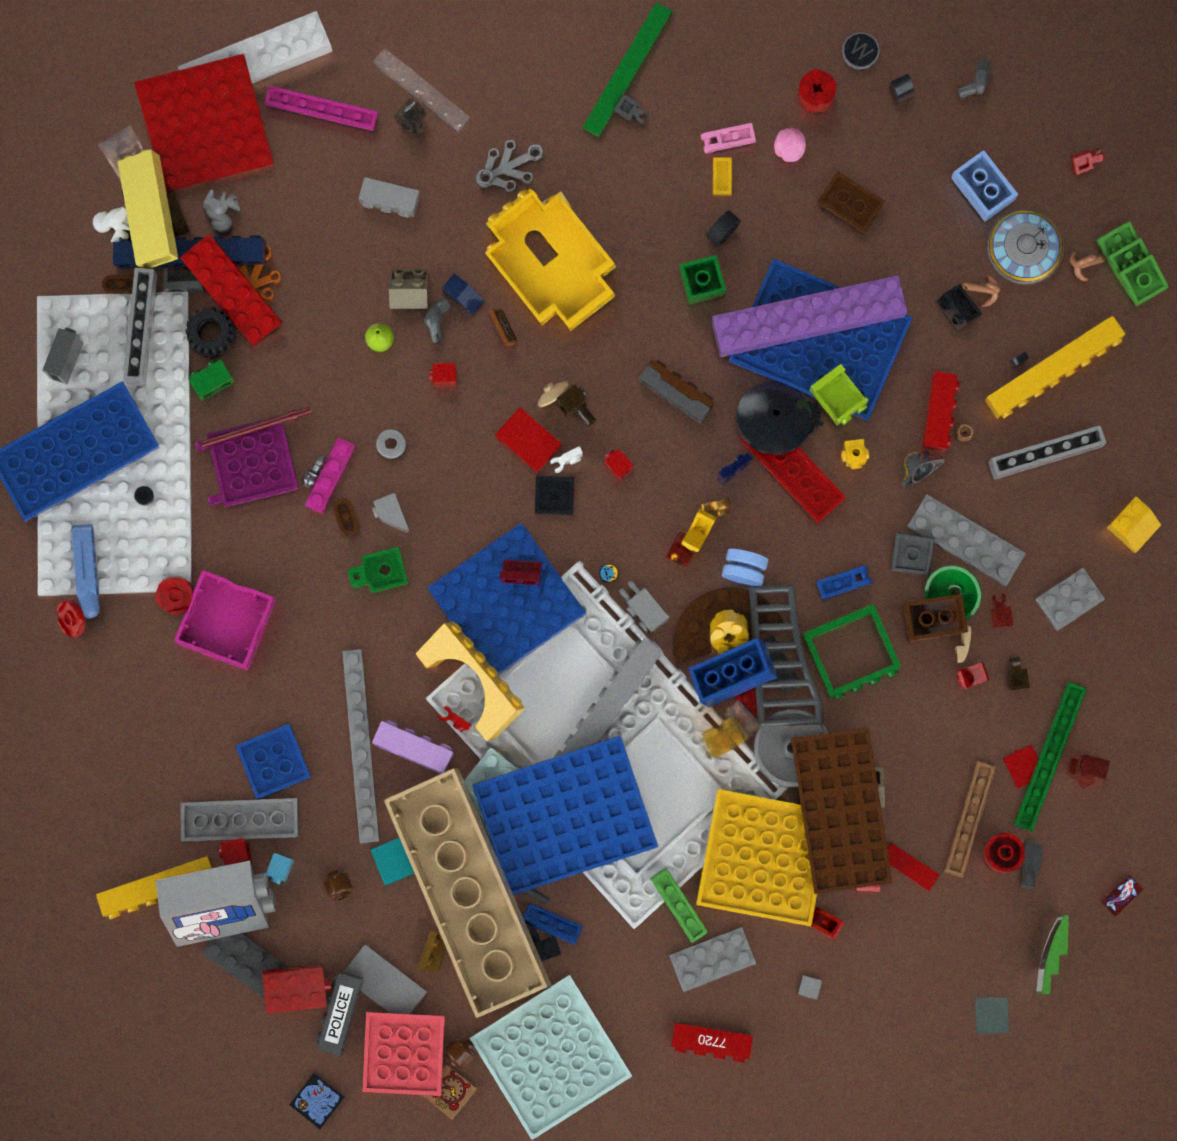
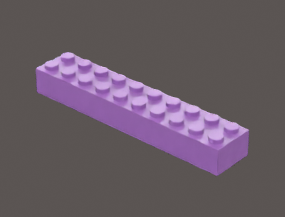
M897 275L712 316V325L720 357L903 318L907 313L899 276Z

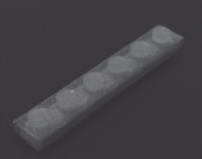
M384 48L373 61L377 68L456 132L459 133L471 120L465 112L387 49Z

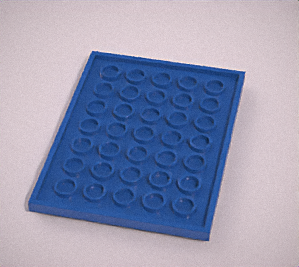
M773 259L752 307L842 287ZM905 315L903 318L731 355L728 362L772 381L786 384L814 399L816 398L809 391L810 387L842 364L846 369V375L861 394L869 399L866 404L868 407L861 413L855 412L853 415L868 421L912 321V317Z

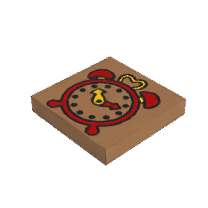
M446 1064L443 1068L442 1095L422 1096L453 1120L477 1088Z

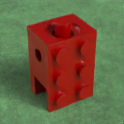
M321 963L262 970L267 1014L326 1007L325 991L331 990L330 979H324Z

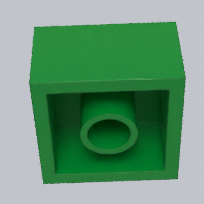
M716 255L679 265V272L688 305L725 296L726 288Z

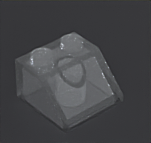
M130 125L98 145L119 179L120 173L117 161L124 159L126 156H134L145 150Z

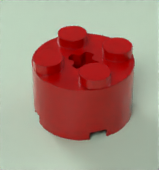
M813 69L802 77L798 88L800 105L811 113L823 112L829 109L833 104L837 84L834 78L829 73L819 69Z
M1000 833L992 836L985 843L983 849L985 863L990 869L999 873L1016 870L1025 859L1023 842L1011 833ZM1006 849V854L1008 856L1002 857V852L1000 850Z

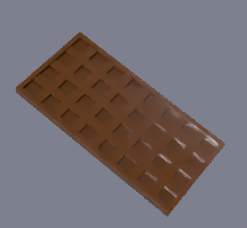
M869 727L791 738L814 894L892 883Z

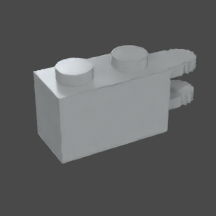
M630 581L628 582L629 588L636 594L633 598H630L622 588L618 592L627 602L628 608L626 610L633 618L636 616L640 620L639 626L644 632L649 631L652 634L669 620V616L645 588L640 591Z

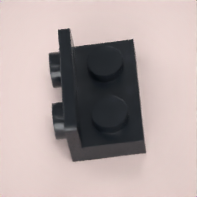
M961 284L945 292L937 300L940 308L958 331L982 315Z

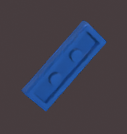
M529 903L523 916L525 924L573 945L576 944L583 928L582 925Z

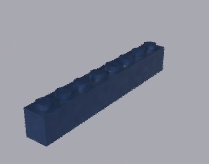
M251 235L249 238L231 236L229 239L214 236V239L236 265H266V241L261 236ZM183 237L175 238L178 259L153 268L187 267L180 257L204 237H194L193 240H186ZM120 239L119 242H113V265L117 269L140 268L136 265L132 241L129 239Z

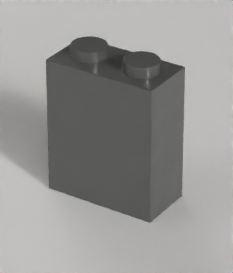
M65 327V330L58 328L42 369L49 379L68 385L83 346V341L76 334L75 330Z

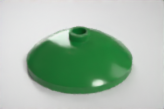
M947 565L937 569L927 580L925 599L958 595L954 592V588H958L960 591L958 594H962L966 619L970 618L976 613L982 601V589L976 576L968 569L958 565Z

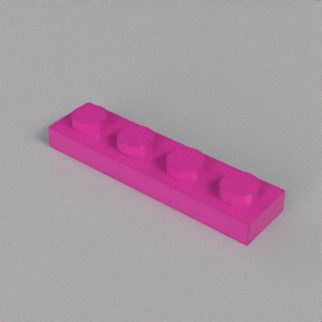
M339 437L337 438L305 503L306 507L323 514L356 447L354 444Z

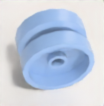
M728 549L726 560L730 564L724 565L721 576L744 585L762 586L764 575L759 571L766 570L769 559L745 550Z

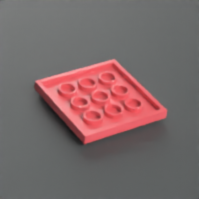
M366 1012L363 1092L441 1096L445 1015Z

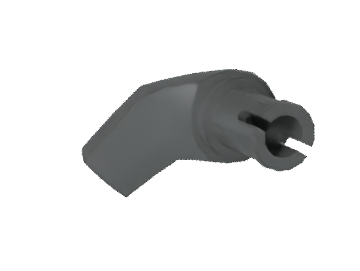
M979 59L973 82L957 87L960 99L973 94L981 95L985 92L990 73L989 60Z
M443 296L429 307L424 317V325L429 327L432 342L443 340L439 324L442 321L443 314L451 307Z

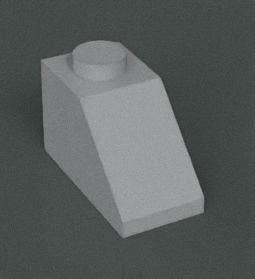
M395 493L373 501L375 507H372L375 518L379 517L381 522L401 531L409 532Z

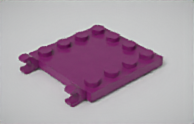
M265 420L208 433L207 438L209 439ZM283 423L206 448H202L200 441L195 442L198 452L210 448L221 494L208 497L210 506L223 503L224 508L299 490Z

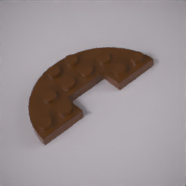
M733 587L719 588L699 596L689 604L680 616L674 632L673 653L676 665L713 652L707 633H710V622H712L717 613L723 610H734L735 613L741 616L744 615L748 624L749 639L752 638L749 590ZM757 594L758 605L770 604L766 599ZM778 612L758 613L759 624L784 623ZM760 631L759 633L761 635L769 631Z

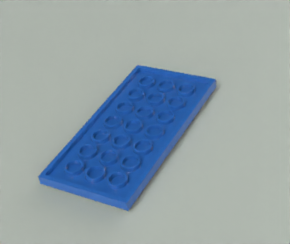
M122 381L0 448V478L24 522H27L157 450L160 446L125 383Z

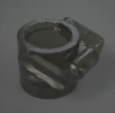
M410 98L394 114V119L402 127V130L415 136H420L424 130L423 119L427 114L417 101Z

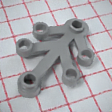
M507 140L500 165L494 170L492 168L494 161L499 158V151L496 148H491L488 151L485 168L476 175L478 185L484 188L496 185L505 188L509 193H513L516 190V183L513 180L505 181L496 178L502 174L520 179L524 184H531L533 175L530 172H521L514 170V168L530 160H540L543 156L542 147L538 144H533L528 148V153L509 162L512 152L516 149V143L513 140ZM511 143L514 146L513 148L509 149L507 148V145ZM537 151L539 155L533 156L532 153ZM496 152L497 155L495 157L490 156V153ZM528 175L531 177V179L529 181L524 180V177ZM484 176L489 177V180L483 181L482 178ZM508 184H513L514 188L508 189L507 186Z

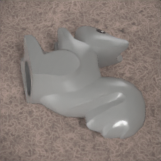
M211 189L202 207L206 215L212 220L211 226L213 230L219 234H226L233 226L232 219L225 214L227 209L240 211L241 208L234 194H230L226 199V192L217 197L214 195V190Z

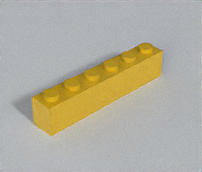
M206 856L96 894L102 916H109V919L121 916L120 912L127 910L130 913L139 910L140 905L146 904V906L157 904L156 880L214 868L211 857Z

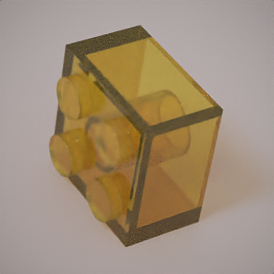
M729 718L720 723V728L715 730L712 727L703 732V737L700 741L712 761L746 743L748 738L737 718L733 721Z

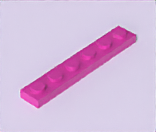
M269 86L265 99L266 106L374 131L378 117V111Z

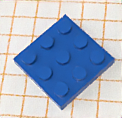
M290 724L236 745L237 752L257 800L311 778Z

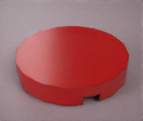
M170 576L163 579L158 585L156 601L159 607L168 611V613L180 614L189 609L194 589L185 578Z
M72 599L61 601L56 610L59 613L60 618L57 619L61 630L67 636H80L85 629V618L81 607Z

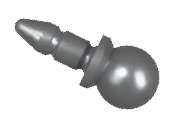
M321 455L315 461L316 463H314L312 469H308V473L303 475L302 484L305 487H314L319 477L317 472H319L324 462V455Z

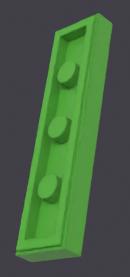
M665 867L653 875L650 880L690 942L694 943L707 934V929L668 869Z

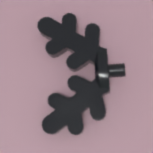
M807 401L811 409L812 419H816L812 423L809 432L812 435L814 429H817L818 425L823 426L824 422L820 421L822 409L818 408L816 411L817 403L812 405L810 401Z

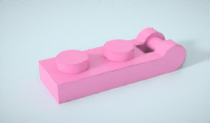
M752 123L706 132L700 135L701 140L704 141L705 147L703 149L705 154L756 143ZM716 138L717 143L712 144L711 139Z

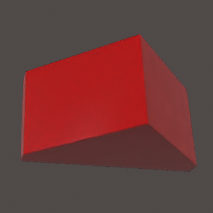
M816 907L811 927L834 940L845 922Z

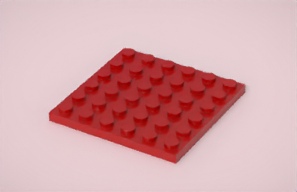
M244 54L134 82L152 149L160 156L166 192L274 165Z

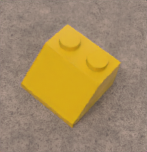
M1135 497L1111 522L1107 529L1136 553L1161 524L1152 510L1138 497Z

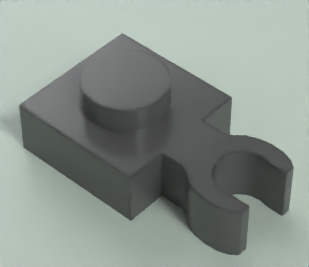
M624 94L614 109L615 113L630 121L632 117H635L641 124H644V120L639 116L644 114L648 117L649 115L646 110L638 109L640 103Z

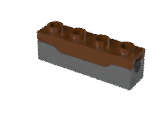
M652 359L640 375L639 382L701 424L714 406L713 398L705 392L703 394L699 392L693 383L683 381L681 379L682 376L677 372L672 371L671 373L661 361H654Z

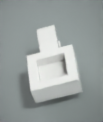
M579 446L562 454L561 457L553 458L550 461L551 464H560V467L555 469V473H560L565 464L570 463L573 465L581 461L580 458L583 457V452Z

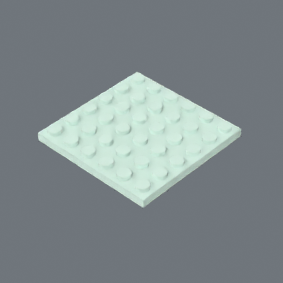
M570 975L470 1038L531 1140L632 1077Z

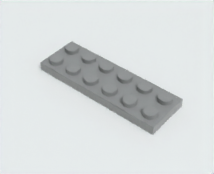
M929 495L925 496L907 526L908 529L918 535L934 537V544L1005 587L1026 554Z
M298 798L180 803L181 842L299 837Z

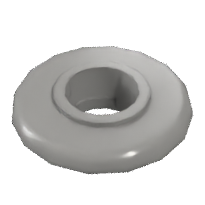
M388 429L380 433L376 441V447L383 457L389 459L397 458L405 451L406 439L398 430ZM389 439L396 440L397 446L394 449L386 447V442Z

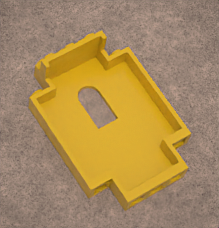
M531 188L528 190L524 189L517 195L518 198L516 200L507 202L502 207L503 210L498 214L494 213L487 219L486 225L499 242L490 244L485 254L542 326L557 314L569 330L572 331L615 297L614 292L602 278L616 268V265L560 194L557 196L552 195L546 200L547 204L543 205ZM531 231L540 232L558 254L557 257L545 266L540 263L525 243V237Z

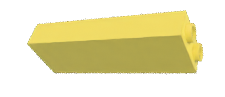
M147 149L139 154L126 156L124 159L117 161L136 265L140 268L150 269L178 259L160 156L151 149Z

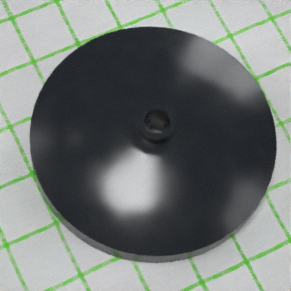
M765 382L752 387L743 395L736 410V425L743 440L753 449L768 455H783L796 450L805 442L812 426V413L808 402L796 389L783 383Z

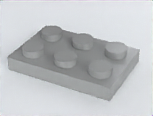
M1084 568L1035 599L1056 631L1105 600Z

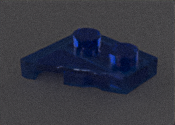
M749 453L739 455L733 460L734 463L725 466L718 472L717 480L721 485L725 484L748 466L753 458Z

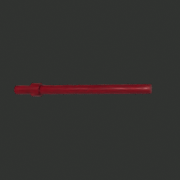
M310 406L297 411L293 409L288 411L287 414L200 442L202 448H206L287 421H297L300 417L312 414Z

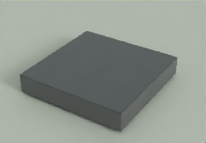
M896 532L891 571L929 575L935 538Z

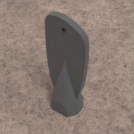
M1027 840L1024 846L1025 859L1022 863L1023 879L1020 887L1035 889V879L1040 869L1043 849L1036 841Z

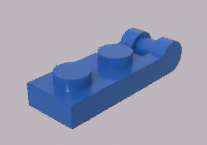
M867 565L816 581L821 599L825 600L873 584L872 579L867 574ZM860 574L862 580L857 582L855 575Z

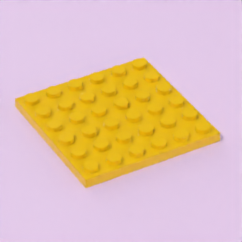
M717 789L696 905L811 926L817 894H814L801 805Z

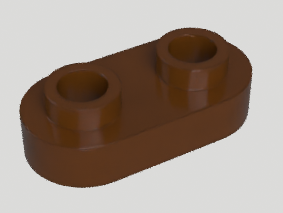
M108 275L102 281V288L107 294H132L133 288L129 289L128 286L133 283L134 276ZM115 283V288L111 289L110 285Z
M338 499L333 505V510L339 528L344 535L353 536L359 530L353 506L348 499ZM342 506L347 507V510L345 512L340 511V508ZM347 524H352L353 528L347 530L346 526Z

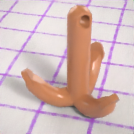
M1075 251L1070 256V263L1074 267V273L1078 279L1089 281L1081 273V268L1102 263L1105 261V256L1095 257V255H1089L1077 261L1078 252Z
M989 275L985 276V279L989 282L986 286L968 282L962 284L965 290L992 294L990 299L981 304V307H988L995 303L1000 292L999 283Z

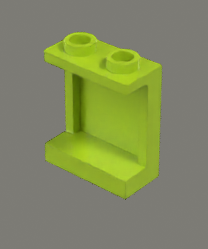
M842 364L814 383L809 390L837 426L841 423L843 425L848 423L852 419L851 415L855 412L859 414L868 407L866 404L869 401L846 375V369Z

